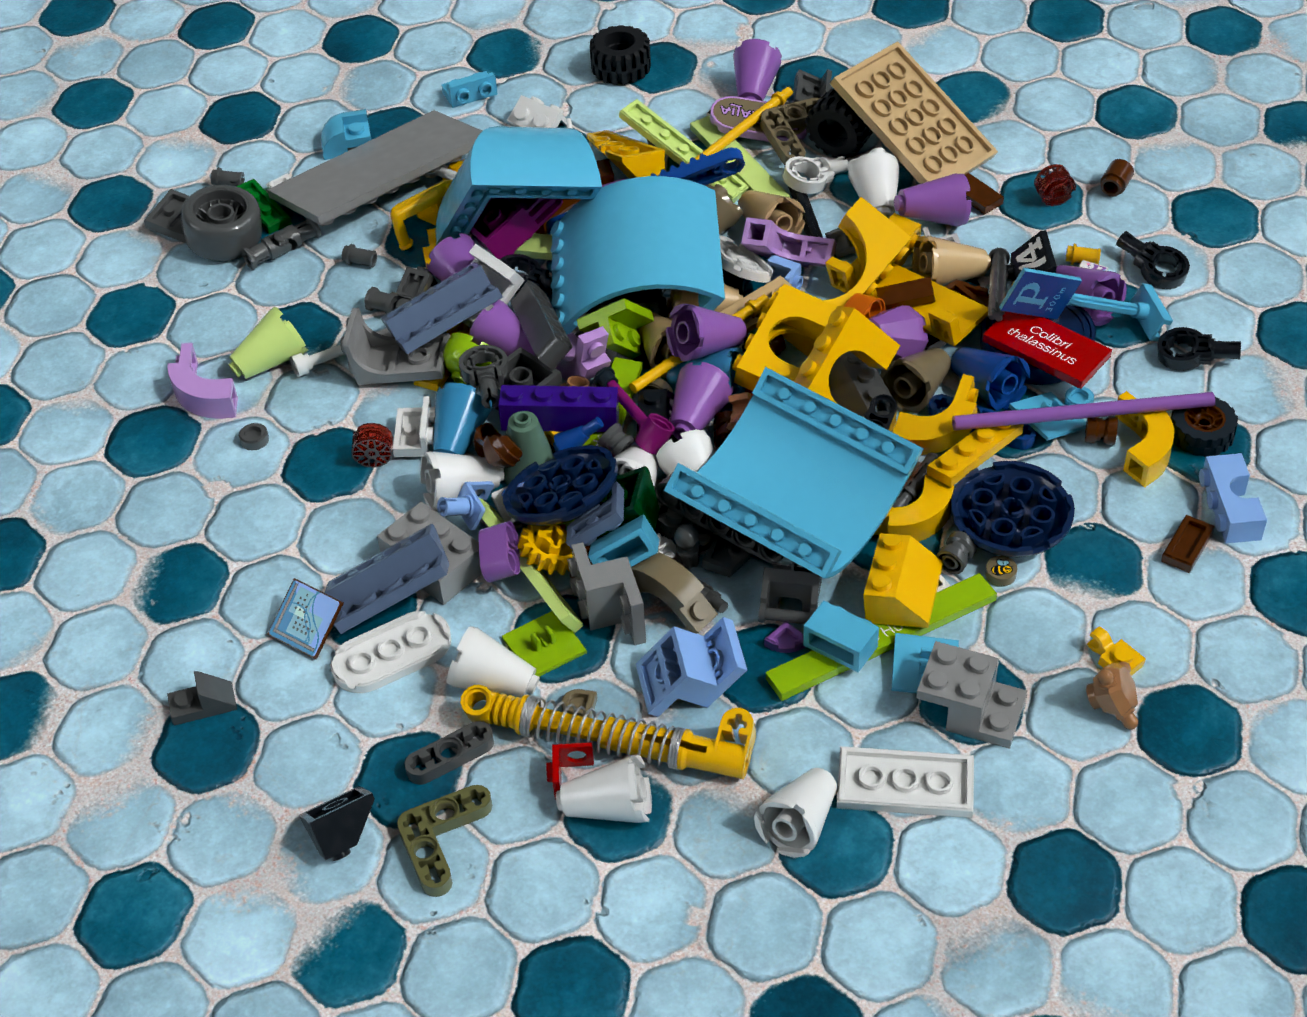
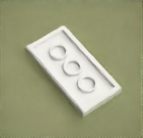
M840 746L837 792L838 809L973 818L974 755Z

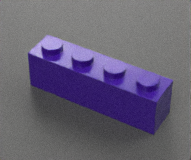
M501 385L498 405L501 431H507L509 418L514 413L520 411H529L535 414L543 431L563 432L575 427L584 426L596 417H599L604 427L596 432H606L612 425L619 422L618 387Z

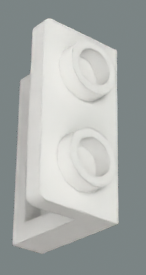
M521 95L507 119L515 127L557 128L559 123L567 125L566 118L563 115L564 111L553 104L550 107L546 106L543 101L534 96L527 98Z
M430 396L423 397L422 407L397 409L393 441L394 457H421L425 455L424 452H429L430 445H433L434 427H432V424H434L435 407H431Z

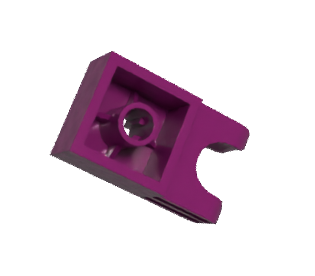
M490 198L470 233L489 253L500 260L506 255L514 254L526 240H529L561 207L563 199Z

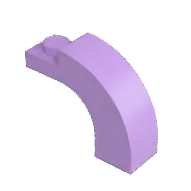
M746 217L741 244L749 251L769 259L773 254L800 263L801 267L809 268V265L826 267L825 262L832 256L834 257L837 242L835 239L788 232L779 228L772 220Z
M603 326L581 334L578 338L574 333L567 334L572 344V349L556 367L557 370L561 371L562 378L565 381L571 376H582L589 380L594 378L599 370L610 366L611 360L605 353L609 334Z
M181 343L180 355H176V363H168L167 367L178 402L186 410L198 416L215 419L236 418L238 396L233 378L205 379L197 376L198 360L193 343Z

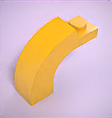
M962 375L952 403L939 414L918 416L900 411L893 433L924 448L921 455L942 452L956 445L972 429L954 431L952 417L956 415L977 414L976 401L979 390L975 388L974 376Z
M1128 391L1118 396V400L1137 399ZM1166 411L1116 415L1122 423L1132 429L1142 439V441L1127 450L1123 471L1144 488L1158 479L1169 463L1174 441V426Z
M925 475L921 496L907 506L892 507L874 535H880V533L911 535L918 542L931 537L949 519L954 485L950 488L936 479Z

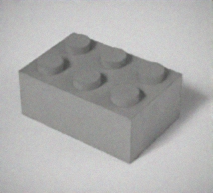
M421 501L378 534V544L380 552L433 523L449 561V568L446 576L424 587L423 590L444 605L482 574L479 542Z

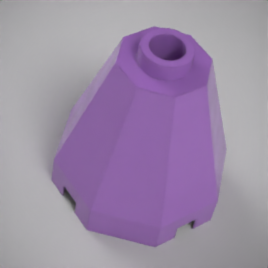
M901 305L869 318L872 323L901 345L893 360L922 352L929 341L928 334L924 333L923 326H926L925 318L910 306Z

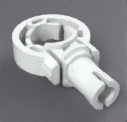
M844 156L828 160L825 157H792L785 164L782 178L795 191L815 194L822 191L825 184L832 182L835 174L848 171V160ZM798 172L805 173L804 175L809 177L810 180L807 181V178L800 176Z

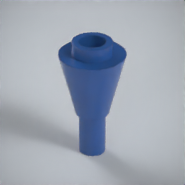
M596 417L584 426L555 434V442L553 443L555 451L583 446L590 438V435L604 427L602 420Z

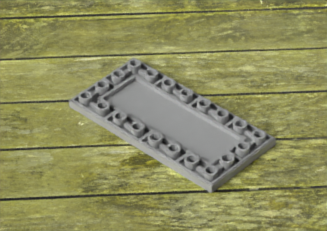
M433 110L267 189L269 198L321 226L329 225L334 222L335 218L351 214L356 211L357 207L363 204L376 202L377 197L385 193H394L400 186L406 183H414L420 179V176L426 173L439 171L441 166L448 162L459 161L462 158L461 156L469 153L482 130Z

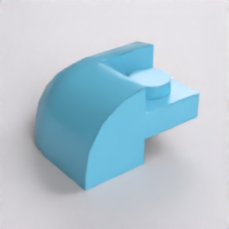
M366 109L339 113L330 117L324 124L321 134L324 160L335 158L347 152L348 148L358 147L371 140Z

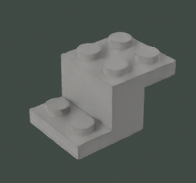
M584 543L571 545L572 558L568 559V566L571 576H575V578L570 579L573 596H578V599L581 600L577 602L581 620L587 619L590 631L622 623L625 635L631 634L634 646L646 643L644 603L628 557L591 565Z
M935 641L917 689L916 698L948 707L946 731L1010 749L1028 690L996 682L999 658Z

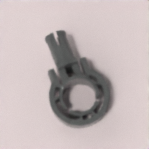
M480 345L466 350L459 358L461 378L464 382L475 388L476 383H478L481 403L485 408L490 409V400H492L493 408L497 407L500 397L496 380L498 379L499 387L504 385V378L509 371L506 353L501 348L493 345ZM487 362H491V363H492V364L487 365V366H481V367H480V366H475L477 363H479V364H481V363H487Z

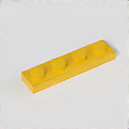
M1024 424L977 428L927 466V475L951 488L971 470L979 467L1023 433Z

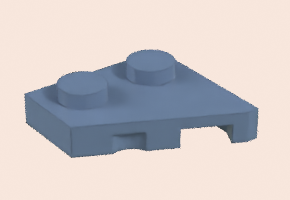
M618 482L614 483L611 489L612 495L606 501L577 517L567 526L566 543L570 548L571 545L582 542L585 547L589 546L598 536L606 531L615 530L624 521V489Z

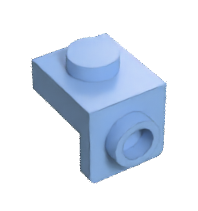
M772 254L767 260V264L774 271L771 281L781 275L793 287L800 290L803 284L801 264Z

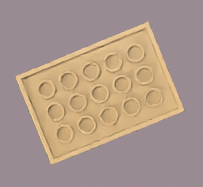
M898 41L837 75L830 83L919 184L955 173L966 175L992 159L998 153L996 148Z

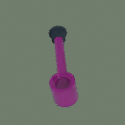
M611 367L602 368L596 373L594 383L598 387H618L619 403L640 426L635 442L646 452L657 455L659 449L673 434L675 427L669 420L658 414L651 413L647 417L620 387L614 370Z

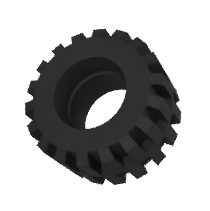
M623 25L610 26L607 29L600 30L599 33H595L590 40L591 69L593 75H596L598 80H603L604 83H612V85H626L637 82L638 79H643L649 73L651 68L650 40L641 29Z
M834 88L821 96L809 111L805 120L807 124L805 127L806 132L810 133L809 139L815 142L814 146L822 149L826 155L831 154L833 158L844 156L846 159L848 156H855L873 134L872 130Z

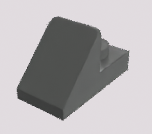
M194 671L195 687L167 693L170 715L174 726L237 710L232 682L199 671Z

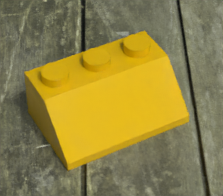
M880 533L863 594L865 619L873 624L929 628L943 561L911 535Z

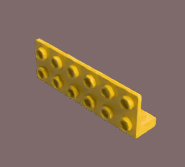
M833 256L825 262L832 287L847 293L856 285L859 275L858 258L851 264ZM892 263L891 265L894 268L884 280L879 278L875 283L878 284L877 288L925 277ZM932 281L935 302L911 308L925 318L926 326H923L925 333L955 347L988 316V307ZM875 290L871 296L877 297V291Z

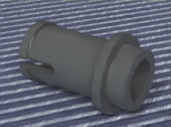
M219 167L211 172L212 185L238 186L245 181L244 172L223 171Z
M350 244L349 246H344L342 260L346 261L348 265L356 263L373 268L377 262V252L356 248L354 244Z

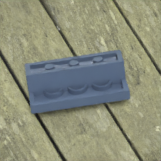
M474 262L382 316L381 320L400 348L406 354H409L503 298L498 287L490 283L481 265Z
M433 523L328 582L324 593L344 602L334 623L340 634L447 575L449 561Z

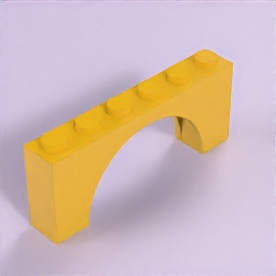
M862 197L848 210L838 226L848 236L856 250L859 261V275L856 285L850 291L839 297L824 300L835 306H844L855 293L871 296L878 287V284L875 282L879 278L884 280L894 268L891 265L896 259L900 262L910 250L906 245L912 237ZM770 299L764 304L758 317H760L762 312L767 314L770 309L768 308ZM797 333L782 334L788 342L804 355L809 356L814 347L815 340Z

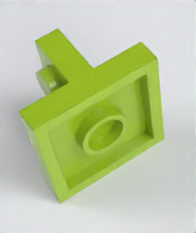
M625 298L577 319L579 330L585 333L603 326L609 334L606 348L632 359L642 355L640 349L641 338L636 329L654 321L651 310Z

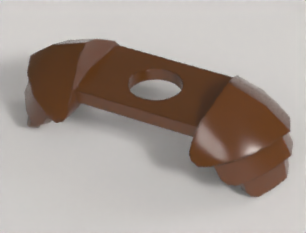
M487 422L483 425L480 424L475 429L474 445L479 456L485 457L488 464L494 467L510 468L516 466L523 453L508 436L501 435L491 423Z

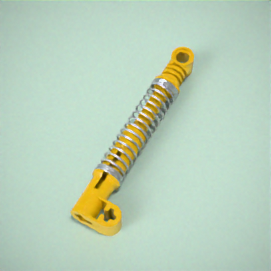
M483 685L468 687L463 692L460 701L462 709L472 722L481 721L487 724L494 723L497 726L502 725V727L514 729L516 734L530 738L536 731V737L539 740L545 730L548 742L551 741L554 733H557L556 742L558 744L561 743L564 735H567L566 744H571L574 737H577L576 743H579V741L583 743L584 739L589 743L591 740L592 746L594 741H596L598 753L602 749H606L608 755L615 751L618 757L622 753L627 754V757L640 755L642 758H647L649 764L653 760H657L659 766L666 762L670 769L684 770L689 767L743 780L747 774L756 739V728L752 715L743 708H732L725 712L720 721L717 737L712 739L694 735L690 729H683L679 726L676 728L672 725L667 729L664 723L656 727L654 721L646 724L644 719L636 722L634 717H630L626 720L623 714L616 718L613 712L606 716L603 710L596 714L593 708L586 711L583 706H580L576 709L572 703L566 707L562 701L556 705L552 699L546 703L543 697L539 698L538 696L526 694L515 698L512 695L507 696L506 694L489 691ZM541 700H542L543 703H544V707H543V708L541 707ZM478 701H486L482 709L473 710L474 705ZM549 703H553V710L547 709ZM560 705H563V712L557 711ZM570 707H573L574 714L567 713ZM580 709L583 710L584 716L577 715ZM590 711L593 712L594 719L587 717ZM600 713L603 714V721L597 720ZM739 724L744 725V728L739 729L738 735L741 744H745V746L725 741L735 742L733 729H737Z

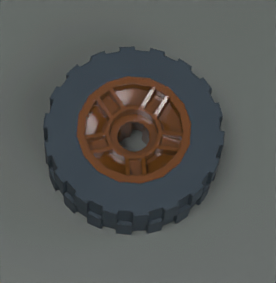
M1215 397V405L1213 407L1173 410L1171 421L1174 426V444L1180 447L1182 451L1189 452L1195 456L1220 455L1221 452L1227 451L1228 447L1233 444L1238 425V416L1235 415L1233 407L1231 408L1226 401H1222Z

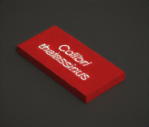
M1006 311L1003 315V320L1000 322L996 321L983 334V342L1005 353L1018 356L1028 364L1079 389H1082L1109 360L1112 354V349L1047 318Z

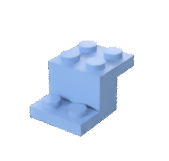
M722 617L704 636L673 626L636 663L648 714L659 717L677 699L708 708L747 671L733 620Z

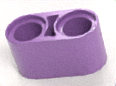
M507 521L481 529L478 536L479 557L484 579L491 583L518 575L520 572L519 539L513 523Z

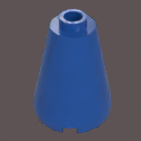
M962 347L951 358L952 371L960 379L963 374L974 376L975 388L979 390L978 396L996 411H1000L999 409L1003 408L1005 410L1010 409L1009 404L1020 401L1027 390L1024 382L1026 376L1030 378L1029 365L1018 356Z

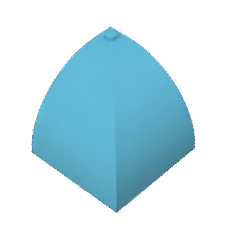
M494 126L483 130L478 135L443 196L436 219V245L450 236L456 239L460 237L459 234L461 233L468 235L490 198L594 199L602 188L597 162L586 138L579 131L572 128Z

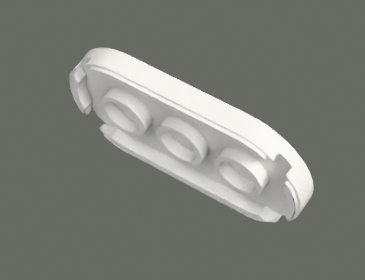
M719 235L722 268L755 282L767 283L771 281L774 271L761 257L746 249L742 244H739L738 247L731 238Z
M414 611L340 645L335 651V657L331 660L330 666L333 678L339 687L352 693H367L379 689L440 660L447 653L451 645L450 628L446 620L435 613L431 615L426 614L425 611Z

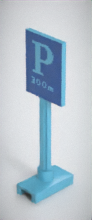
M1029 268L1022 269L999 306L1001 311L1050 319H1058L1067 305L1130 315L1139 321L1149 340L1156 342L1160 338L1158 331L1163 324L1171 325L1173 322L1150 284L1142 283L1131 301L1123 302L1076 294L1075 291L1082 282L1080 277Z

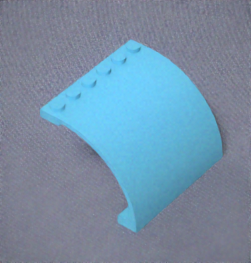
M646 176L621 180L602 187L594 199H581L560 221L557 220L551 228V305L566 334H570L577 327V319L591 308L613 297L630 292L648 289H677L698 293L699 307L715 310L725 299L715 190L705 185L666 176Z
M765 367L752 392L753 396L719 449L697 472L678 463L664 491L824 579L831 578L847 567L872 538L901 493L924 448Z

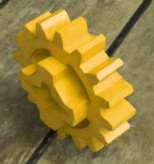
M528 525L527 528H523L518 542V549H521L520 557H528L526 564L538 565L537 571L539 572L542 569L547 570L549 575H552L554 570L558 571L561 575H564L566 570L570 572L568 559L572 558V549L566 543L567 531L565 530V525Z

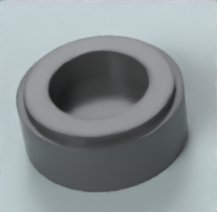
M251 423L240 430L239 439L243 448L259 450L267 445L269 435L264 425Z

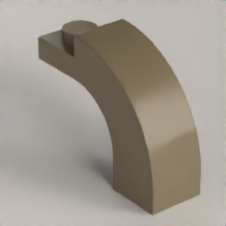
M658 552L631 567L639 592H647L663 600L690 632L699 633L718 615L716 610L700 592L705 588L702 583L688 569L671 557Z

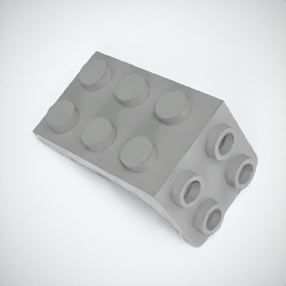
M352 308L350 317L346 320V331L344 336L341 337L340 346L342 352L346 353L349 371L351 374H354L358 385L435 380L444 378L446 366L443 351L450 338V333H443L406 354L393 337L378 334L370 329L364 322L359 308Z

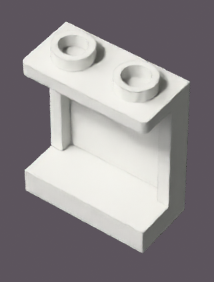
M475 244L469 251L474 257L471 264L475 262L481 265L490 283L498 287L503 298L499 300L508 304L525 280L514 269ZM491 304L484 309L489 311L494 306ZM482 310L462 322L471 329Z

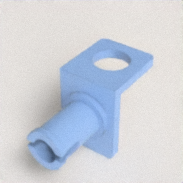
M492 481L465 482L458 497H441L438 500L437 511L443 517L461 515L468 528L475 530L485 512L480 499L482 498L484 501H487L494 488V484ZM483 489V493L478 497L475 490Z

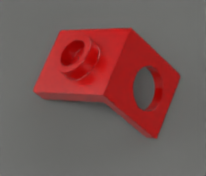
M591 742L552 745V762H546L547 782H553L555 800L556 792L560 790L562 784L561 767L594 765ZM574 751H580L586 754L584 757L578 759L571 758L568 756L569 753Z

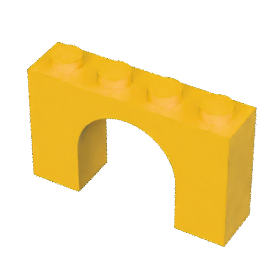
M783 284L779 293L774 292L768 303V308L770 309L767 314L762 312L756 325V328H758L755 334L750 333L744 346V349H746L743 355L738 354L732 367V370L736 371L734 383L753 391L765 367L794 381L800 368L778 358L771 350L769 342L785 333L802 334L816 340L823 332L830 314L837 306L787 284Z
M837 306L830 314L823 332L815 340L814 347L808 358L801 364L794 382L835 402L829 389V375L833 364L842 354L850 351L869 367L887 370L901 345L855 308Z

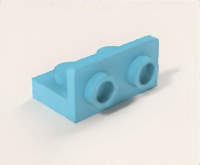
M478 72L468 77L454 79L441 84L442 92L452 108L498 94L496 77L493 72Z

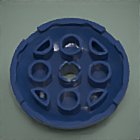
M592 445L576 446L552 453L553 459L541 465H538L537 462L532 463L510 482L503 495V504L506 512L514 520L531 526H551L576 519L597 506L611 491L618 475L616 459L608 449ZM524 482V487H518L520 483Z
M1018 461L993 462L992 467L978 470V468L971 470L957 483L951 500L952 517L959 531L967 533L977 547L987 552L1007 557L1032 556L1056 546L1068 534L1074 520L1075 508L1072 495H1068L1061 486L1062 481L1058 477L1039 466Z

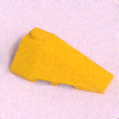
M609 130L587 133V139L629 179L651 176L652 173L658 176L662 169L665 170L664 149Z

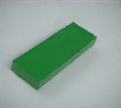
M255 179L236 186L248 191L257 200L261 212L262 227L268 234L292 224L290 216L275 200L269 198L268 193Z

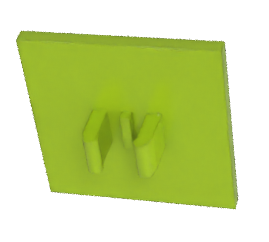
M553 611L502 635V639L508 648L535 667V675L539 677L587 653L586 648L574 632L564 625Z

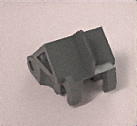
M793 561L791 566L774 564L773 568L764 567L758 622L765 623L766 620L805 624L818 608L822 577L804 567H797V563ZM789 597L801 600L802 611L777 609L780 598Z

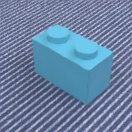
M643 514L595 540L590 546L588 557L592 564L628 557L632 567L658 553L660 539Z
M823 601L804 625L803 646L859 673L878 647L879 627L867 619H862L847 612L840 606Z

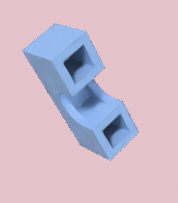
M1242 453L1206 456L1204 467L1199 471L1200 485L1206 488L1208 507L1213 509L1215 513V526L1217 531L1222 533L1225 544L1262 540L1267 523L1259 497H1239L1245 495L1250 477Z

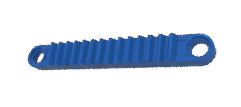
M727 148L709 156L702 153L698 160L692 157L688 164L682 161L678 168L672 165L668 172L662 169L658 176L681 178L702 185H709L740 172L744 168L745 162L742 152L738 148ZM567 212L547 221L546 230L548 235H551L550 231L553 224L557 220L560 221Z

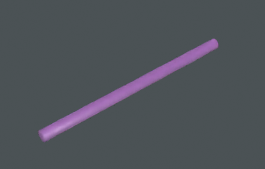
M1213 392L956 415L952 417V426L955 431L1213 407L1215 405V395Z

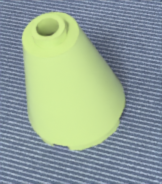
M273 307L229 356L232 362L228 365L238 378L243 376L245 379H248L289 361L290 356L299 353L305 354L308 351L305 348V342L289 320L282 321L280 316L283 313L277 307Z

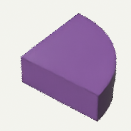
M784 622L764 639V646L776 652L792 653L806 648L803 646L804 634L788 622Z

